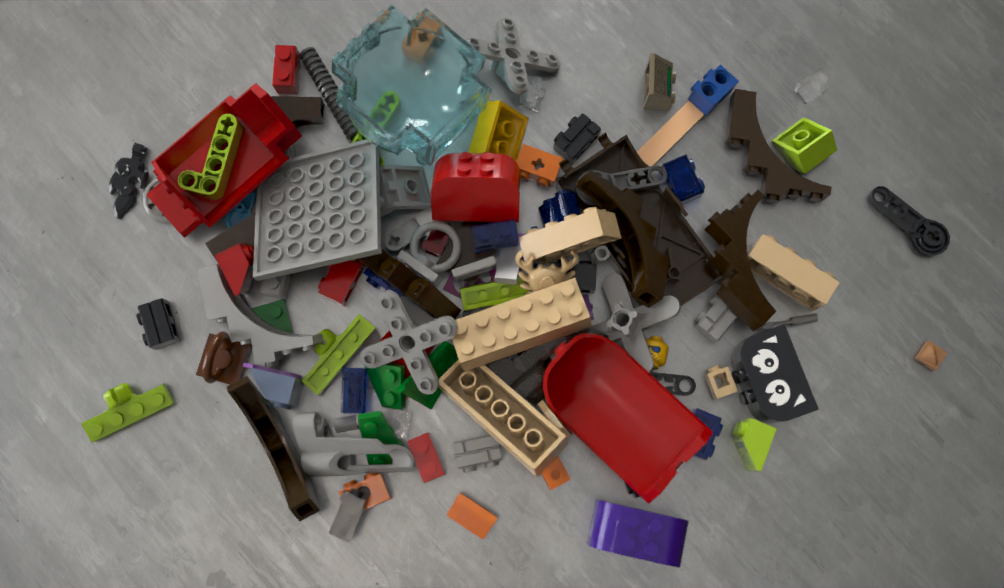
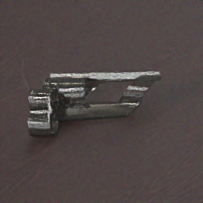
M587 328L530 348L515 360L508 356L487 365L523 399L536 406L545 398L543 378L547 366L544 361L554 353L561 343H566L575 336L584 333L597 334L608 339L609 337L602 331Z

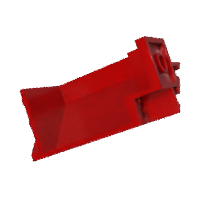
M255 83L236 100L229 95L151 162L155 168L153 173L157 176L160 183L146 195L185 238L202 223H205L210 228L289 160L284 152L300 139L302 135L271 96ZM224 114L234 115L241 123L243 132L224 195L220 199L212 200L189 194L179 186V175L186 170L203 172L219 118ZM228 143L223 144L220 150H225L228 147ZM222 163L217 164L214 171L220 170ZM195 179L189 180L187 186H192ZM216 184L210 185L208 192L215 190Z

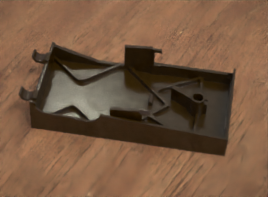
M605 132L598 137V141L604 149L575 168L570 165L568 158L559 163L564 175L556 179L555 188L573 214H577V216L583 214L584 210L590 207L600 209L598 205L584 203L577 194L576 184L584 172L599 170L612 174L646 167L627 134L613 143ZM646 173L643 178L639 179L634 175L631 182L634 181L638 185L640 180L646 179ZM659 186L633 191L643 198L640 218L656 228L653 248L670 258L664 296H674L678 299L680 305L683 306L725 277L710 262L713 258L712 254L685 219L688 213L669 187L665 188L664 192ZM619 239L604 244L610 252V256L606 260L615 273L624 278L628 291L632 295L631 266L622 240Z

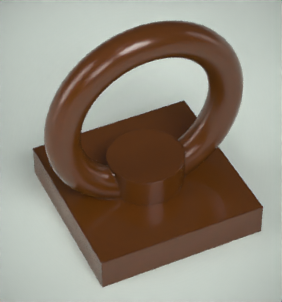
M222 331L216 335L209 333L196 375L203 377L207 383H214L216 381L229 385L243 378L246 369L243 367V363H248L252 345H241L240 341L231 342L227 332Z

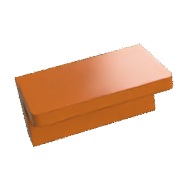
M461 492L447 513L449 518L481 539L486 537L498 516Z

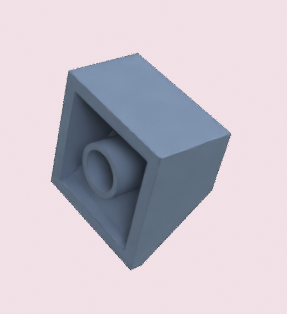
M251 368L250 373L265 398L273 401L272 406L289 410L291 406L298 407L304 385L301 382L302 380Z

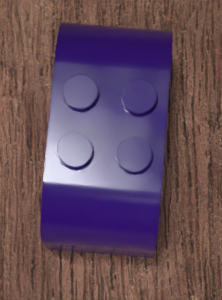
M595 499L586 544L592 548L619 555L680 567L689 520Z

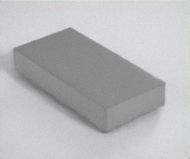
M502 245L495 274V283L517 285L520 267L516 264L515 257L519 251H522L521 246Z
M491 256L452 269L454 281L458 282L494 270L496 268L495 258Z

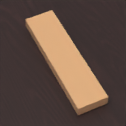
M690 101L637 151L646 167L654 166L704 116Z

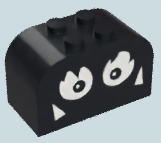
M785 324L754 334L734 347L731 354L732 377L734 382L740 386L742 391L740 397L743 404L747 405L754 418L764 423H777L819 410Z

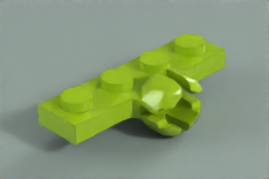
M518 277L517 285L491 281L459 288L464 311L489 305L496 306L522 297L531 290L520 287V283H528Z
M358 314L339 336L330 329L320 331L318 334H322L326 343L315 344L316 349L313 350L319 355V361L301 382L316 395L320 396L377 328Z
M122 383L118 387L109 389L103 395L108 405V410L83 421L81 425L89 440L93 443L172 405L175 401L165 383L139 395L133 393L129 384Z

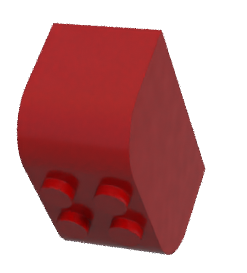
M490 152L449 153L437 160L434 166L431 188L432 221L519 222L520 169L513 158L504 154H493Z

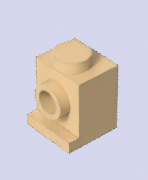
M720 365L708 369V374L704 375L712 395V400L738 392L728 366L721 368ZM716 378H719L722 383L720 386L716 385Z

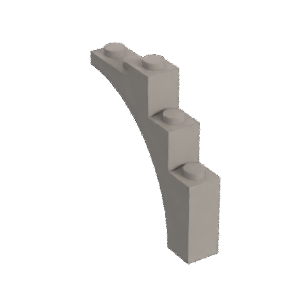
M219 264L198 268L207 320L216 319L217 323L228 322L231 342L240 341L241 345L252 343L256 365L265 363V367L279 365L278 360L286 359L285 354L295 353L296 348L302 347V350L306 351L316 349L315 344L323 343L322 334L300 335L289 333L262 320L245 303L241 295H234Z

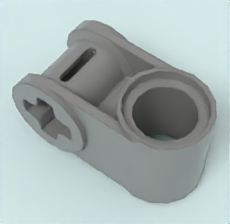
M415 218L406 221L385 237L384 243L389 254L397 256L401 250L406 251L409 249L412 235L420 227ZM426 234L421 237L419 243L427 237ZM392 241H395L396 243L398 242L399 246H398V247H395L394 245L391 244V242H392Z

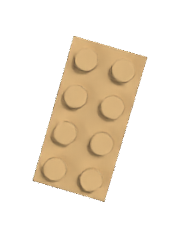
M597 207L587 208L583 214L578 216L577 214L564 217V221L559 223L557 221L549 222L542 229H530L526 231V235L519 237L521 249L524 253V261L526 262L529 260V257H533L534 264L542 265L560 260L561 256L565 258L572 256L571 250L581 253L621 239L615 213L608 212L606 209L600 210Z
M762 234L752 243L747 251L753 274L811 311L826 305L840 283L830 272L821 271L816 268V264L811 260L802 259L797 256L796 251L792 248L783 247L778 244L777 239L773 236Z

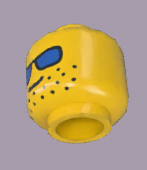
M650 336V339H646L654 360V370H658L659 367L666 364L669 346L663 342V338Z

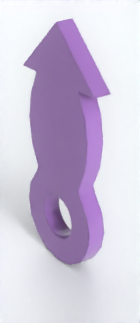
M243 363V367L245 368H255L259 370H264L272 373H277L301 379V375L276 370L259 365H254L250 363Z

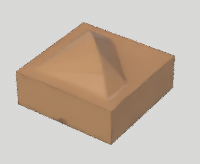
M928 340L925 341L914 359L924 364L930 370L936 371L947 355V352Z

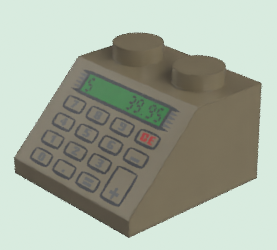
M654 53L650 54L645 68L643 109L668 111L671 104L675 103V91H672V84H675L676 71H673V63Z

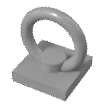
M438 221L428 222L420 226L412 235L409 247L410 255L401 250L397 257L438 287L442 279L436 273L445 272L457 263L462 250L461 240L456 230L450 225ZM432 230L445 232L451 238L453 244V251L449 259L437 265L418 251L421 237Z

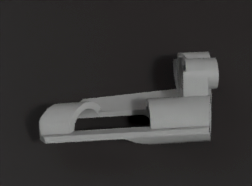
M317 412L296 413L293 418V428L297 444L302 451L301 465L304 472L311 477L348 476L361 473L412 472L415 458L404 446L397 444L384 445L378 439L332 437L326 419L322 418ZM389 454L393 464L353 465V455Z

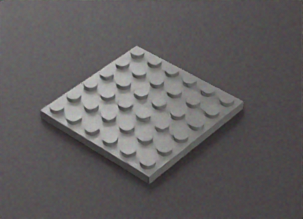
M376 137L291 158L257 186L253 278L256 281L381 253L379 141Z

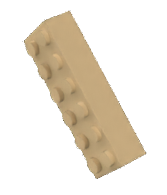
M575 278L455 320L458 324V332L452 340L460 364L466 372L590 328L592 324Z
M458 359L438 379L441 391L536 477L568 445L567 437L563 432L487 366L482 365L465 372Z

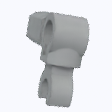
M604 245L586 251L592 264H598L610 256L607 246Z
M358 415L334 419L335 432L340 433L359 429Z

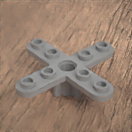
M501 18L497 21L496 31L499 43L480 40L475 37L465 38L462 43V49L468 55L493 60L489 68L490 71L495 72L507 83L508 88L517 94H524L529 88L525 67L547 72H557L561 66L558 57L554 54L521 48L517 27L513 20L509 18Z
M611 273L603 281V288L612 311L611 319L584 329L579 334H597L613 342L622 339L625 351L651 373L654 369V360L643 330L677 316L681 309L680 302L674 296L668 295L664 296L662 300L650 308L644 305L635 308L624 278L617 273ZM629 317L628 324L622 326L623 319Z
M385 290L379 294L377 303L392 337L364 348L360 354L361 362L368 368H376L403 357L419 391L427 395L432 394L438 389L439 380L425 349L453 338L458 332V324L452 317L443 316L425 324L417 325L413 320H410L398 294L392 290Z

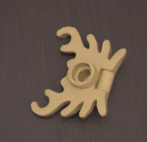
M571 250V254L574 256L571 261H567L564 256H561L560 268L555 264L550 266L539 264L537 268H533V257H529L528 261L523 262L521 257L524 253L519 251L515 257L516 264L529 274L526 275L519 271V277L528 282L520 283V287L531 290L524 295L572 279L575 276L574 270L568 274L565 273L578 263V253L575 250Z

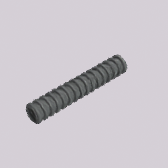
M314 47L303 49L299 54L302 64L305 65V69L314 81L315 86L318 87V91L321 92V96L324 97L328 108H330L334 118L337 119L336 121L340 124V128L343 129L347 140H354L361 129L360 123L354 117L350 106H347V101L344 100V96L338 90V86L332 79L331 74H328L329 71L326 69L325 64L322 63V59L319 58V54L316 53V49Z

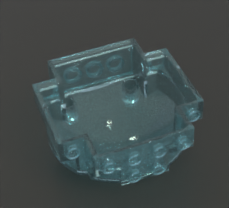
M391 5L388 9L381 10L372 24L368 23L357 38L354 37L348 42L343 52L336 53L332 58V73L344 83L336 92L337 105L348 113L356 129L372 144L388 152L395 153L397 156L407 149L416 154V161L420 165L431 166L486 109L492 89L476 76L483 69L486 58L427 8L421 13L417 12L410 21Z

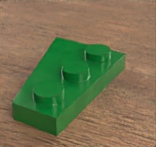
M446 341L442 342L428 357L438 379L459 359L455 346ZM411 375L396 389L429 409L433 408L442 392L438 387L432 394H423L417 388Z
M381 411L358 414L362 438L378 439L384 445L397 444L404 446L394 434L393 428ZM366 454L368 465L393 464L389 454Z

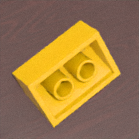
M501 100L483 102L468 152L504 154L517 161L529 118Z

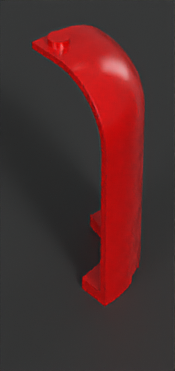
M579 334L567 345L564 342L561 343L554 351L557 356L548 365L543 378V390L546 401L555 416L650 504L664 491L678 473L676 470L683 464V461L687 463L707 443L713 431L618 344L597 334Z

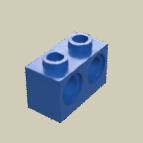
M721 64L715 70L711 68L704 75V80L702 82L698 80L690 89L692 93L688 100L705 116L724 100L739 82Z

